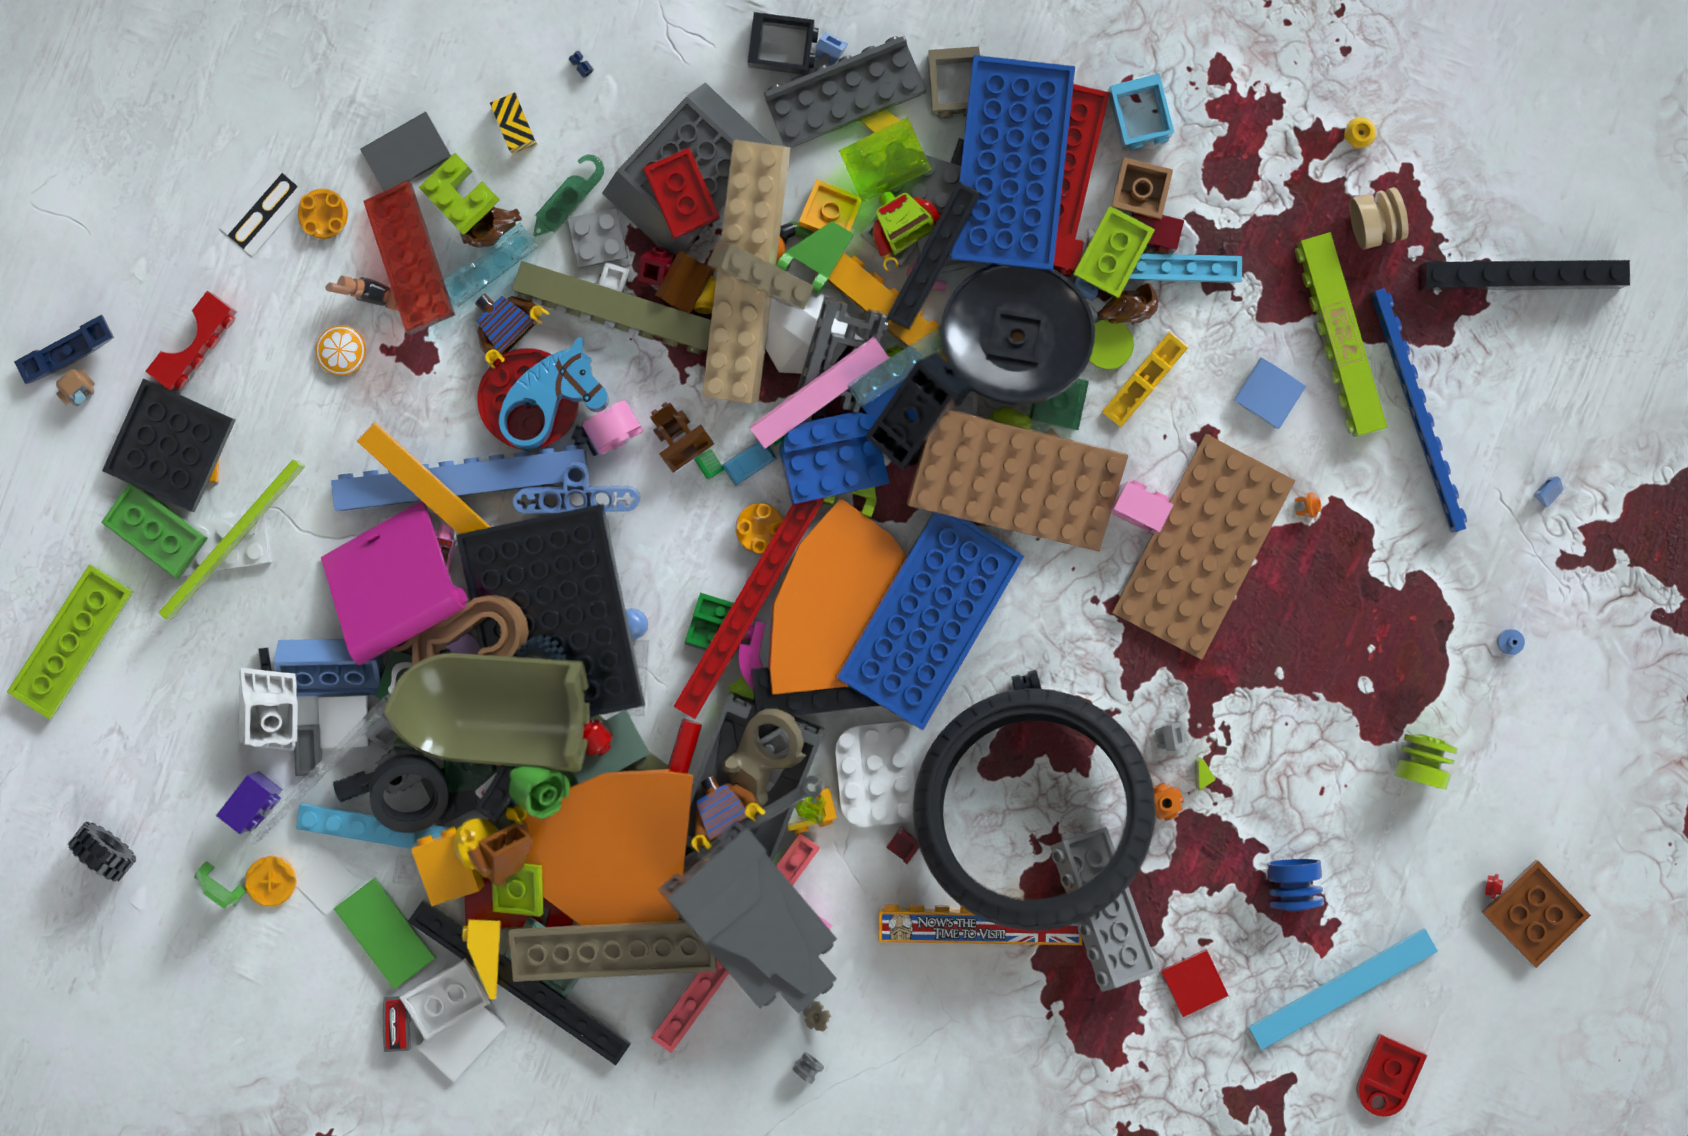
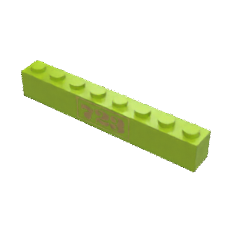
M1331 232L1302 240L1297 243L1298 248L1295 249V254L1298 262L1302 263L1305 272L1302 273L1303 282L1306 288L1309 287L1312 297L1309 298L1310 306L1313 312L1316 311L1319 321L1316 322L1319 335L1324 336L1325 339L1324 353L1326 359L1331 360L1332 363L1331 377L1335 385L1338 384L1340 390L1338 401L1342 409L1345 408L1347 414L1345 419L1347 431L1352 433L1353 437L1388 428Z

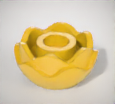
M1357 117L1347 123L1344 137L1355 149L1369 147L1375 140L1376 127L1368 118Z

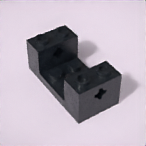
M937 353L917 360L865 437L901 470H904L918 463L923 444L944 414L960 406L974 385ZM909 408L915 411L916 421H912L908 417Z

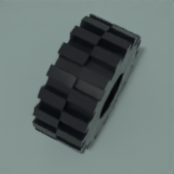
M84 822L68 842V848L90 870L93 869L96 871V874L103 875L105 879L119 882L136 862V856L133 855L134 852L128 849L129 846L126 843H122L120 838L112 835L113 833L109 830L106 831L104 827L97 826L93 822Z

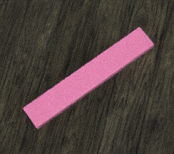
M873 336L749 426V428L764 449L883 364L889 357Z

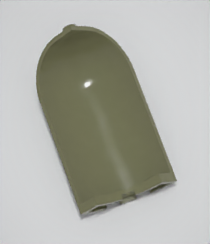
M459 653L440 654L420 661L401 676L394 686L389 701L385 703L384 715L394 732L405 743L435 758L457 762L518 767L533 766L580 772L587 745V740L582 739L584 723H589V703H584L583 690H587L588 685L582 662Z

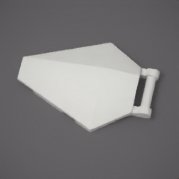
M824 288L822 293L818 294L812 290L804 310L789 307L773 298L771 299L765 349L779 373H802L824 296L843 302L840 291ZM834 319L831 333L844 336L848 324ZM855 334L854 339L866 342L864 339ZM836 343L830 364L836 362L847 347V344ZM820 367L818 374L821 375L825 370Z

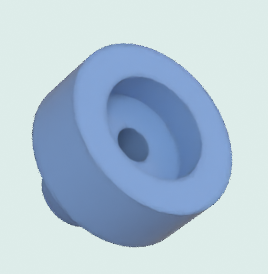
M1504 630L1497 638V646L1505 654H1518L1525 645L1524 636L1517 630Z

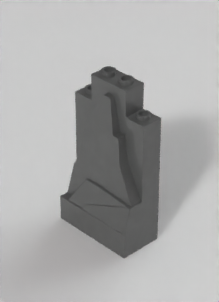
M732 691L725 702L692 787L686 850L694 849L692 840L695 838L694 827L695 811L698 808L697 801L706 796L700 783L714 776L719 787L724 784H731L728 775L721 769L722 762L728 754L738 749L745 728L756 715L754 700ZM792 716L802 732L804 743L801 753L806 756L795 767L783 770L774 787L767 792L768 802L762 809L802 785L820 745L825 730L824 727ZM771 723L760 725L759 739L780 727ZM795 805L751 831L767 851L766 854L772 862Z
M734 821L716 837L720 843L686 874L683 876L678 873L674 874L657 890L754 1004L759 1008L768 1006L775 1000L776 994L779 992L797 1013L804 1012L812 1007L814 1000L820 994L827 993L833 987V982L837 980L834 974L818 957L820 954L830 951L837 938L767 856V851L749 829Z

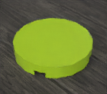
M1109 319L1094 324L1095 340L1089 362L1097 368L1111 370L1117 369L1129 360L1133 353L1134 340L1132 333L1123 323L1112 324L1108 322Z

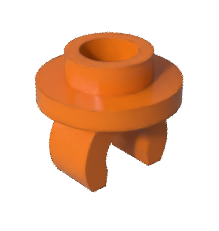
M1314 492L1308 493L1307 497L1295 498V502L1302 501L1305 504V509L1297 511L1296 515L1304 516L1309 514L1311 518L1317 517L1318 512L1321 511V500L1319 497H1316Z

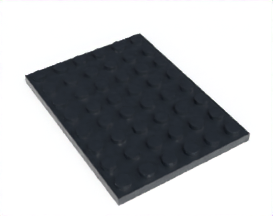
M604 504L456 534L470 601L474 598L491 595L509 598L520 607L526 617L528 626L527 641L539 635H543V639L549 636L551 637V643L554 640L558 642L556 645L557 649L562 646L564 651L560 655L566 656L564 661L582 662L588 685L587 690H583L584 703H589V717L646 706ZM488 617L475 627L480 650L494 646L501 638V626L492 617Z

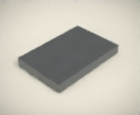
M426 111L360 148L386 194L444 162L451 156Z

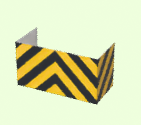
M516 92L490 102L511 154L538 144L534 139Z

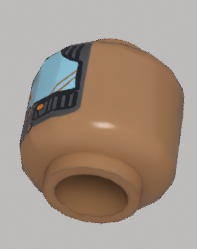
M71 369L57 380L56 387L59 391L56 395L65 405L71 403L74 406H80L94 394L93 386L95 383L82 369L80 371Z

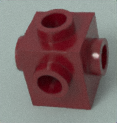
M662 247L651 248L645 254H642L638 262L639 273L637 280L660 287L675 260V254L669 253L667 249Z

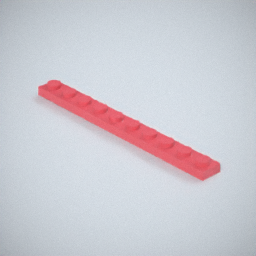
M799 833L776 866L788 881L794 885L816 855L820 846L802 833ZM718 960L715 972L697 973L652 1035L651 1039L670 1053L673 1052L729 975Z

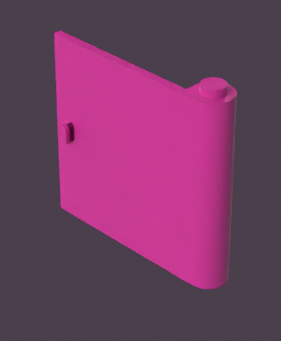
M422 500L321 557L350 656L357 665H363L466 608L467 596L462 588H457L451 583L427 506Z

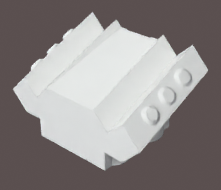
M240 668L239 745L294 751L295 742L297 741L298 717L295 674Z

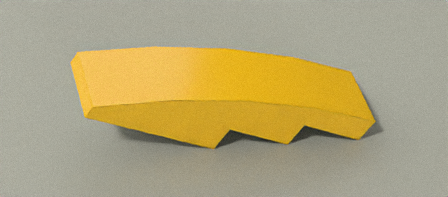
M1169 331L1105 406L1102 412L1119 427H1122L1189 347Z

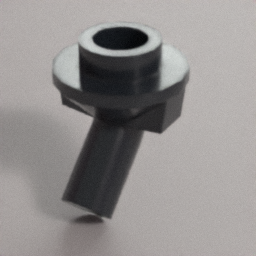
M583 423L581 426L576 425L571 439L575 440L574 445L587 443L592 455H599L585 432Z

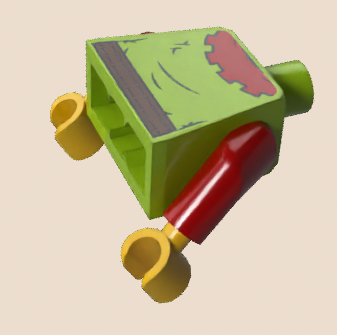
M888 191L880 196L879 202L882 206L876 210L878 219L874 222L873 240L880 256H883L885 259L883 267L887 272H889L886 267L888 260H893L898 268V261L891 256V252L896 255L929 235L934 229L940 214L931 202L918 197L912 198L908 193H903L895 198L892 192Z

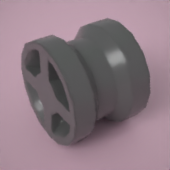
M804 1052L801 1062L795 1064L792 1069L799 1077L812 1084L815 1081V1075L818 1072H822L824 1066L815 1057Z

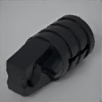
M361 771L339 781H334L333 787L338 800L342 803L347 799L369 793L370 780L374 772L365 774V771Z

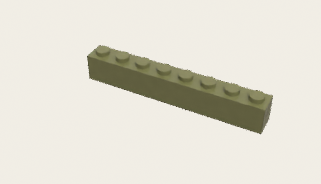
M524 261L520 263L512 288L515 293H518V298L532 301L533 298L541 300L542 306L556 310L557 306L566 308L565 313L580 317L582 313L591 316L590 321L604 325L605 321L615 324L614 328L620 331L629 332L630 328L639 331L638 336L653 340V336L662 338V343L677 348V345L681 344L687 346L686 351L701 355L702 351L708 352L711 320L688 314Z

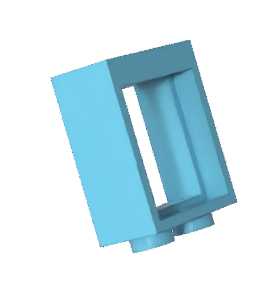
M1160 73L1109 87V99L1122 149L1129 148L1130 151L1144 148L1145 143L1154 141V145H1159L1169 141V137L1175 132ZM1153 90L1163 130L1129 139L1118 98Z

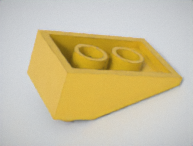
M469 920L468 925H463L462 941H467L468 950L490 1000H496L501 922Z

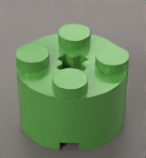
M520 766L514 768L510 773V796L531 816L541 819L552 816L562 807L560 803L563 798H567L569 795V780L559 770Z

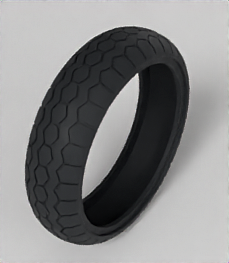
M1018 689L999 693L975 703L956 716L940 732L927 751L918 773L913 798V820L917 842L924 861L938 884L953 900L972 914L996 925L1017 930L1041 931L1070 926L1088 919L1109 906L1126 890L1139 872L1150 848L1155 826V796L1151 776L1140 750L1126 730L1108 713L1080 697L1061 691ZM1025 721L1057 723L1072 728L1088 737L1105 752L1120 776L1126 796L1124 830L1109 862L1093 879L1076 890L1061 896L1040 900L1008 897L986 888L973 879L962 868L951 850L943 816L944 799L949 779L959 760L967 750L990 732L1009 724Z

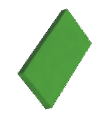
M129 483L101 522L175 579L181 578L208 539L207 536L145 490Z
M376 877L334 908L335 912L394 989L436 958Z

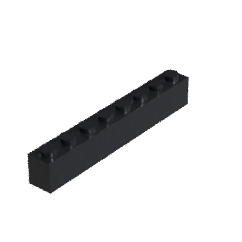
M1630 260L1425 262L1419 265V291L1621 289L1630 286Z

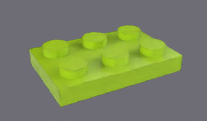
M1109 206L1073 275L1119 298L1155 229Z

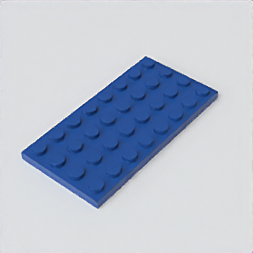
M973 55L959 182L979 191L982 195L951 252V260L1053 270L1075 66Z
M932 512L835 678L916 728L924 730L1024 555L968 520Z

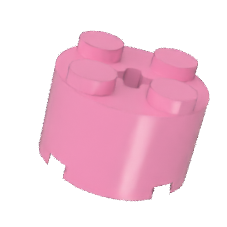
M626 400L610 406V409L599 412L583 423L585 432L600 456L612 449L615 450L627 443L626 440L628 438L632 439L644 432Z

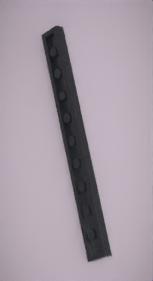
M422 900L408 922L462 960L467 958L470 965L477 969L468 950L467 941H462L463 926L434 906H431L425 900ZM499 952L498 985L614 1065L618 1064L631 1045V1042L540 980L513 982L511 960Z

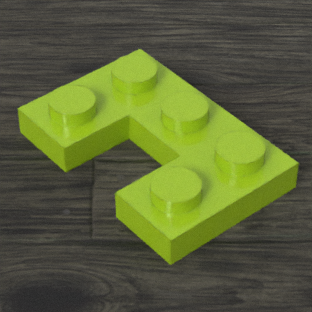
M454 153L419 188L464 235L500 199L483 181L463 198L455 188L473 171Z

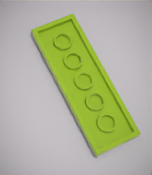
M89 564L7 690V693L47 719H53L134 591L99 568Z

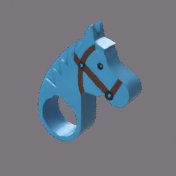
M581 337L577 338L570 349L554 353L530 368L509 390L500 411L499 426L505 438L515 447L534 449L548 440L553 429L559 402L562 399L584 402L590 411L596 413L605 410L608 406L609 396L606 389L592 375V367L590 365L592 359L583 352V340ZM529 402L530 405H537L544 412L545 425L537 437L526 441L518 440L508 432V417L515 408Z

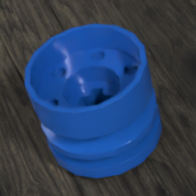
M1284 859L1267 863L1268 880L1280 883V886L1269 889L1270 895L1281 896L1269 900L1271 908L1286 911H1303L1324 905V898L1315 896V894L1323 892V887L1311 885V881L1322 878L1320 860Z

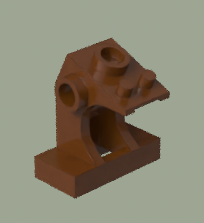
M665 402L661 405L662 408L659 411L655 409L651 412L650 419L656 425L653 431L661 442L666 440L669 444V447L659 454L674 473L715 443L702 425L690 431L687 426L690 420L683 410L677 412L671 403L667 404ZM683 432L686 433V435L680 438L678 441H676L675 443L673 442V439L681 435Z

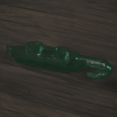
M587 154L578 159L579 164L584 161H592L596 167L595 172L588 180L574 175L564 181L535 214L537 218L533 233L534 237L552 231L555 233L586 199L604 175V165L599 157Z

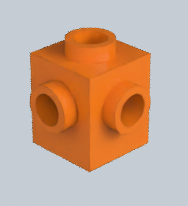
M1165 783L1154 786L1155 816L1159 820L1164 818L1165 821L1178 817V812L1183 810L1181 803L1184 802L1179 788L1174 789L1172 785H1165ZM1167 798L1170 799L1171 804L1164 808L1162 801Z

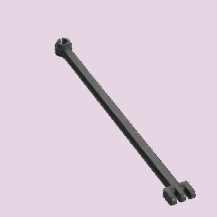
M816 775L807 777L800 787L765 807L764 815L757 812L755 814L756 822L747 818L740 824L751 832L803 799L818 796L824 788L823 782L816 785L813 792L808 790L807 785L810 783L815 785L821 778ZM717 838L709 841L711 849L707 850L703 845L700 848L699 854L694 850L686 855L684 871L696 865L720 843Z

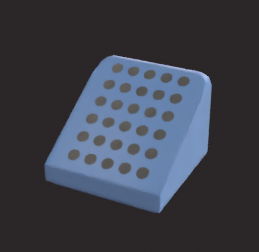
M1558 476L1549 477L1534 493V497L1545 507L1550 506L1564 490L1561 479Z

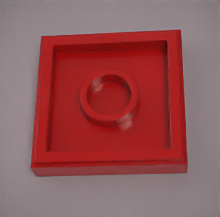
M1207 949L1161 970L1182 1017L1229 996Z

